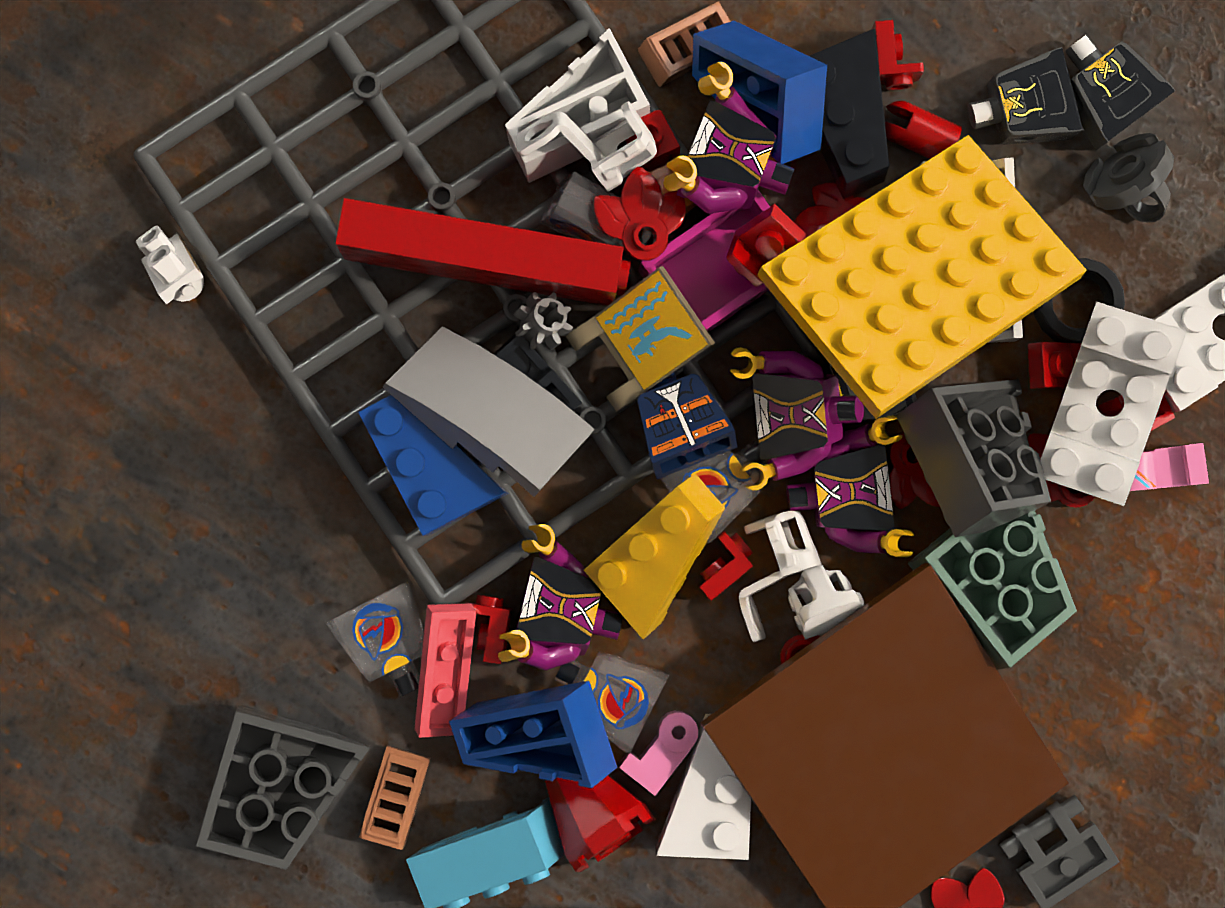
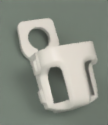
M629 101L621 105L626 120L593 140H590L562 112L551 113L540 118L516 136L517 152L521 157H524L547 144L561 132L589 160L593 173L608 192L621 185L623 179L636 167H641L649 162L656 155L657 148L653 135ZM545 129L541 135L530 140L536 133ZM636 134L637 138L617 150V146L621 142Z
M798 511L782 512L744 526L746 534L766 529L780 571L755 582L739 593L740 607L753 642L765 639L766 636L751 595L787 576L822 565L806 522ZM796 518L805 549H800L796 546L787 521Z
M823 565L803 570L800 580L788 589V600L792 611L796 613L794 619L805 639L816 635L821 637L865 605L860 592L852 590L850 582L842 574L841 570L828 571L825 570ZM838 580L842 591H836L832 583ZM799 594L802 596L806 603V605H804L803 607L797 596Z

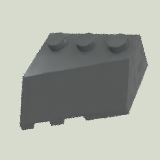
M1019 379L931 388L896 415L904 431L905 439L911 446L924 472V478L930 485L942 509L944 519L955 537L989 531L1051 502L1039 453L1029 447L1026 431L1032 428L1028 413L1020 412L1016 398L1022 393Z
M238 706L196 846L287 870L318 825L321 817L346 784L356 766L364 758L370 746L324 728Z

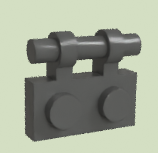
M1075 795L1061 804L1055 801L1045 808L1047 813L1027 826L1021 823L1011 830L1013 835L999 843L1001 850L1008 859L1022 850L1030 859V861L1015 871L1039 908L1052 907L1120 862L1095 823L1090 821L1079 829L1075 827L1071 818L1084 811L1083 805ZM1058 828L1064 838L1047 850L1042 851L1036 841Z

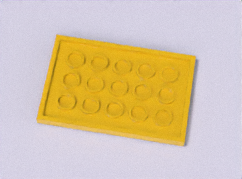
M967 135L761 266L757 276L873 417L877 419L1081 279L1087 269L974 140Z

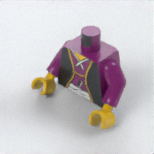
M717 62L708 66L707 70L711 75L700 78L698 88L704 95L716 94L717 96L715 101H709L689 156H678L667 162V168L674 171V173L664 178V187L669 191L678 190V196L688 198L708 214L737 210L739 208H751L759 186L785 195L795 168L769 160L776 135L748 107L736 89L730 87L733 82L731 68L724 62Z
M741 347L731 352L733 357L746 356L749 358L748 366L745 369H731L730 371L740 379L752 376L760 460L769 459L767 465H761L756 462L743 464L740 471H747L755 467L760 471L759 481L744 487L751 490H759L767 484L768 478L772 477L773 480L777 481L807 472L829 455L831 444L842 439V423H861L863 420L864 405L856 395L840 396L837 376L825 374L820 364L799 352L761 351L758 356H754L749 350Z
M894 415L881 417L875 420L873 424L844 431L842 439L831 444L829 455L810 469V483L786 486L789 511L814 509L816 526L825 528V532L830 540L855 552L888 553L895 557H910L913 552H904L898 548V540L901 536H914V534L909 530L895 529L885 448V445L898 442L902 438V435L889 437L885 433V424L898 418Z
M539 524L529 526V530L536 534L537 542L534 540H523L521 546L525 552H539L541 558L534 557L516 630L499 635L500 639H505L510 643L511 650L499 652L498 657L502 662L517 659L519 662L541 670H549L571 663L578 656L585 655L592 634L617 640L623 616L618 612L598 608L601 590L585 573L584 569L586 567L555 540V534L550 526Z

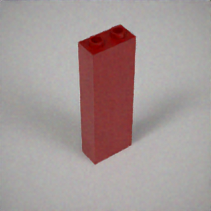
M348 198L343 200L335 243L343 258L348 261L532 293L536 292L549 296L554 292L556 297L606 306L614 302L616 295L622 296L625 293L631 261L622 260L624 250L622 246Z

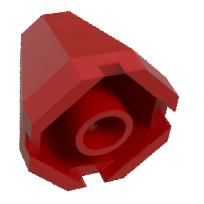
M609 775L593 788L582 787L578 785V781L563 778L545 781L563 850L575 872H582L589 868L585 859L588 861L595 857L597 862H599L643 831L638 823L639 821L650 825L656 820L646 804Z

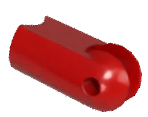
M902 100L891 102L886 106V109L892 114L909 121L906 129L885 122L886 139L931 159L959 140L962 127Z

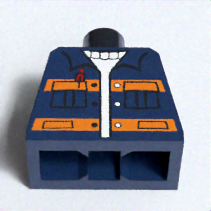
M672 373L651 388L652 390L637 397L650 459L657 480L737 448L735 429L699 375L690 374L677 380L675 373Z

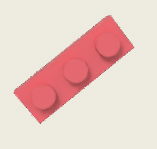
M471 603L427 605L414 728L419 738L454 736L449 721L466 710L476 610Z

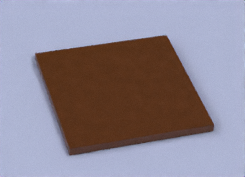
M926 562L700 722L825 908L901 907L1069 784L936 572Z

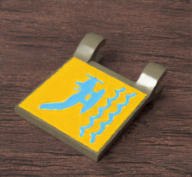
M663 266L657 268L594 317L566 335L575 351L601 338L627 376V383L606 396L616 412L636 401L640 394L653 388L715 343Z

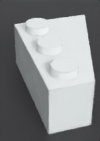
M610 28L599 37V42L581 59L577 57L568 66V71L551 87L546 86L505 124L509 144L529 183L584 157L561 132L547 144L521 157L517 152L516 136L540 118L551 113H565L590 140H593L626 120L621 105L628 101L640 117L650 113V104ZM545 129L536 133L530 140L541 135Z
M705 714L703 720L711 714ZM700 726L698 739L691 750L684 774L656 843V856L749 860L751 798L702 726Z

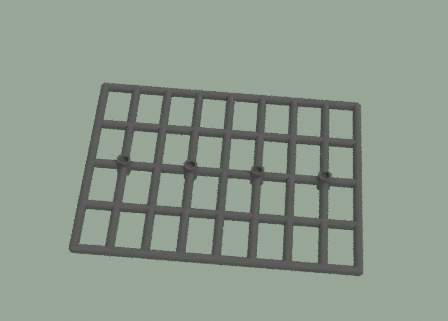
M366 0L134 151L135 161L432 605L460 603L533 554L525 552L521 544L523 540H534L537 542L536 534L529 530V526L537 524L511 487L517 482L504 470L500 471L499 468L491 472L465 449L467 454L509 493L498 500L524 538L444 591L417 549L463 518L429 536H422L418 527L406 534L380 495V492L395 483L389 470L385 467L369 478L342 438V436L364 423L358 413L359 411L391 394L382 388L331 422L305 383V380L382 329L385 330L407 362L419 348L399 318L457 281V279L431 275L388 304L360 262L348 261L343 258L335 244L338 228L324 207L403 157L428 193V198L411 210L466 219L457 206L456 201L518 161L510 144L450 184L440 181L418 146L495 96L510 118L516 115L524 105L511 85L587 36L596 45L599 42V37L606 32L586 0H564L578 21L501 71L474 31L521 0H488L464 16L453 0H431L448 26L375 74L366 71L344 36L400 0ZM459 41L485 81L407 132L383 96L382 90ZM329 47L352 80L353 88L276 137L250 97ZM631 68L648 103L650 104V113L655 110H660L654 102V100L652 99V97L650 96V94L648 93V91L645 89V87L639 80V78L637 77V75L635 74V72L633 71V69ZM359 105L369 106L392 142L316 192H313L287 152ZM235 107L261 145V148L182 198L156 158ZM669 124L680 145V156H689L688 150ZM272 162L299 203L219 254L193 213ZM565 166L549 173L560 191L507 225L508 227L533 231L571 206L595 242L623 246L622 240L604 234L595 217L594 208L585 197L602 185L592 170L576 181ZM310 218L336 258L264 306L256 309L230 269L304 220ZM641 229L638 234L639 240L651 231L646 232L645 229ZM623 253L622 260L629 261ZM630 264L627 291L642 281L632 264ZM347 273L373 314L294 366L267 325ZM490 285L503 304V309L462 335V337L480 346L511 324L520 329L521 320L514 316V312L520 306H527L526 299L532 292L520 295L514 289ZM770 290L764 293L763 297L709 332L715 343L674 372L676 376L681 372L685 376L690 374L699 375L729 420H732L755 404L753 384L727 402H724L699 365V360L774 310L801 348L800 354L816 363L823 357L821 352ZM538 294L541 300L549 297V295ZM601 338L588 346H583L578 351H575L570 344L556 353L554 349L550 350L547 347L546 342L534 349L582 402L574 411L595 429L590 436L594 439L617 474L545 523L552 528L555 538L654 472L650 454L632 465L605 425L638 401H634L617 412L609 400L598 407H594L567 369L603 345L604 342Z

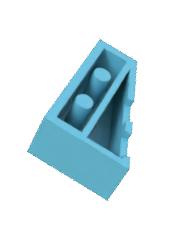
M550 798L542 800L543 802L534 809L517 814V811H513L503 815V820L480 828L476 826L425 846L407 858V864L424 908H437L443 906V908H460L470 902L469 896L482 892L486 899L510 888L508 883L522 879L524 885H528L549 876L548 868L565 855Z

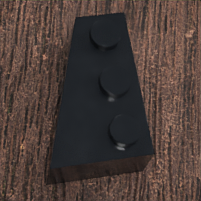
M875 28L810 55V57L827 65L821 152L843 199L885 182L889 168Z

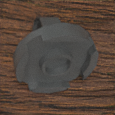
M1156 134L1134 135L1113 145L1117 153L1109 157L1104 163L1098 157L1085 174L1083 186L1096 207L1104 210L1125 208L1127 213L1138 221L1146 223L1156 222L1164 216L1170 201L1171 193L1164 181L1173 168L1174 155L1165 141H1160ZM1147 196H1151L1158 202V204L1147 205L1142 203L1140 200Z

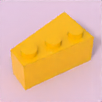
M696 473L678 485L584 569L585 573L643 640L663 622L668 613L667 610L675 595L683 586L696 557L700 555L725 510V507Z

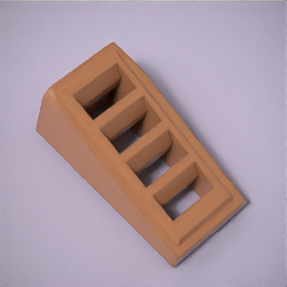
M719 1L647 37L638 48L642 60L659 87L692 70L693 37L689 30L693 29L695 33L707 30L703 23L707 20L710 21L712 27L731 22ZM674 39H678L688 57L683 58L673 41Z
M391 746L386 747L359 838L403 850L408 839L431 758ZM392 763L416 769L415 778L390 771ZM389 781L410 787V795L385 789L386 782ZM381 800L406 806L404 814L380 807ZM376 818L400 824L399 831L396 832L375 826Z

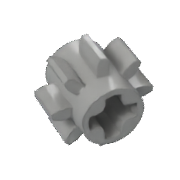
M534 292L526 299L527 306H520L514 312V316L521 320L520 329L515 334L516 336L523 335L527 341L531 342L530 349L532 350L546 342L550 350L554 349L561 343L559 336H566L573 329L570 324L566 323L567 313L571 310L570 306L564 307L561 302L556 300V293L554 292L548 298L542 300Z

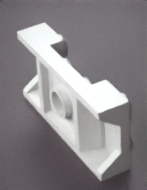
M1225 273L1153 318V320L1187 330L1174 370L1164 392V396L1173 413L1182 411L1225 381V340L1218 338L1212 329L1214 319L1218 315L1225 316Z
M1096 302L1040 460L1045 480L1122 506L1125 505L1187 330ZM1115 390L1123 396L1124 407L1119 414L1105 416L1099 412L1096 400L1103 391Z

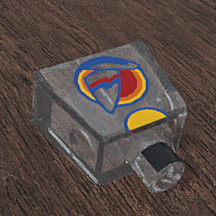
M572 172L559 183L540 223L571 238L623 247L622 240L604 234L599 227L593 207L594 198L597 195L618 196L610 191L608 192L579 173ZM641 229L638 234L639 240L642 244L647 245L651 232Z
M753 440L735 454L731 450L659 480L670 493L696 473L725 507L706 544H709L760 493V490H751L744 487L748 484H755L750 476L757 472L758 469L755 467L747 471H740L743 464L756 462L766 465L769 459L760 460L759 444Z
M408 582L326 622L329 630L368 682L388 673L400 697L419 688L420 675L413 660L422 656L424 629L412 589Z
M598 651L590 668L575 660L560 666L554 680L563 685L590 681L608 740L630 754L669 675L661 669Z

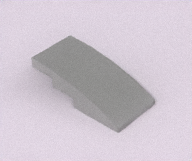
M443 326L383 386L387 392L452 449L460 443L491 472L501 467L533 497L537 495L595 430L558 398L521 371L481 346Z

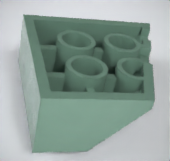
M1035 510L983 533L955 537L950 528L908 562L912 570H915L924 562L932 566L996 669L1011 668L1077 612L1059 562L1056 558L1052 557L1043 531L1046 528L1040 514L1037 515Z

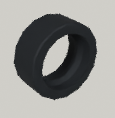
M1089 258L1078 259L1087 269L1082 277L1091 279L1100 287L1104 295V304L1124 310V289L1117 275L1101 262ZM1052 299L1034 310V316L1042 331L1054 341L1060 343H1082L1087 328L1076 329L1060 321L1053 310Z

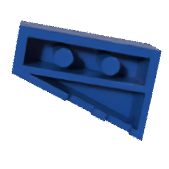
M736 21L693 34L692 76L699 82L700 78L711 75L708 73L707 68L717 62H724L731 68L733 82L730 87L736 89L748 107L776 135L773 145L775 150H773L772 157L778 163L784 164L821 150L827 76L826 64Z
M392 395L358 412L422 536H429L509 494L462 448L456 445L452 449Z
M590 681L477 702L449 721L462 762L465 765L513 774L518 770L539 774L540 779L553 781L555 778L578 781L579 786L593 788L617 768Z

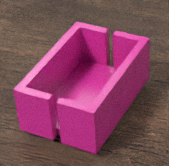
M757 190L751 208H739L737 210L710 214L668 243L665 251L659 257L650 261H642L638 270L643 278H646L657 268L663 266L707 332L711 331L769 291L764 283L759 287H755L746 277L737 273L726 258L735 231L770 207L760 191Z

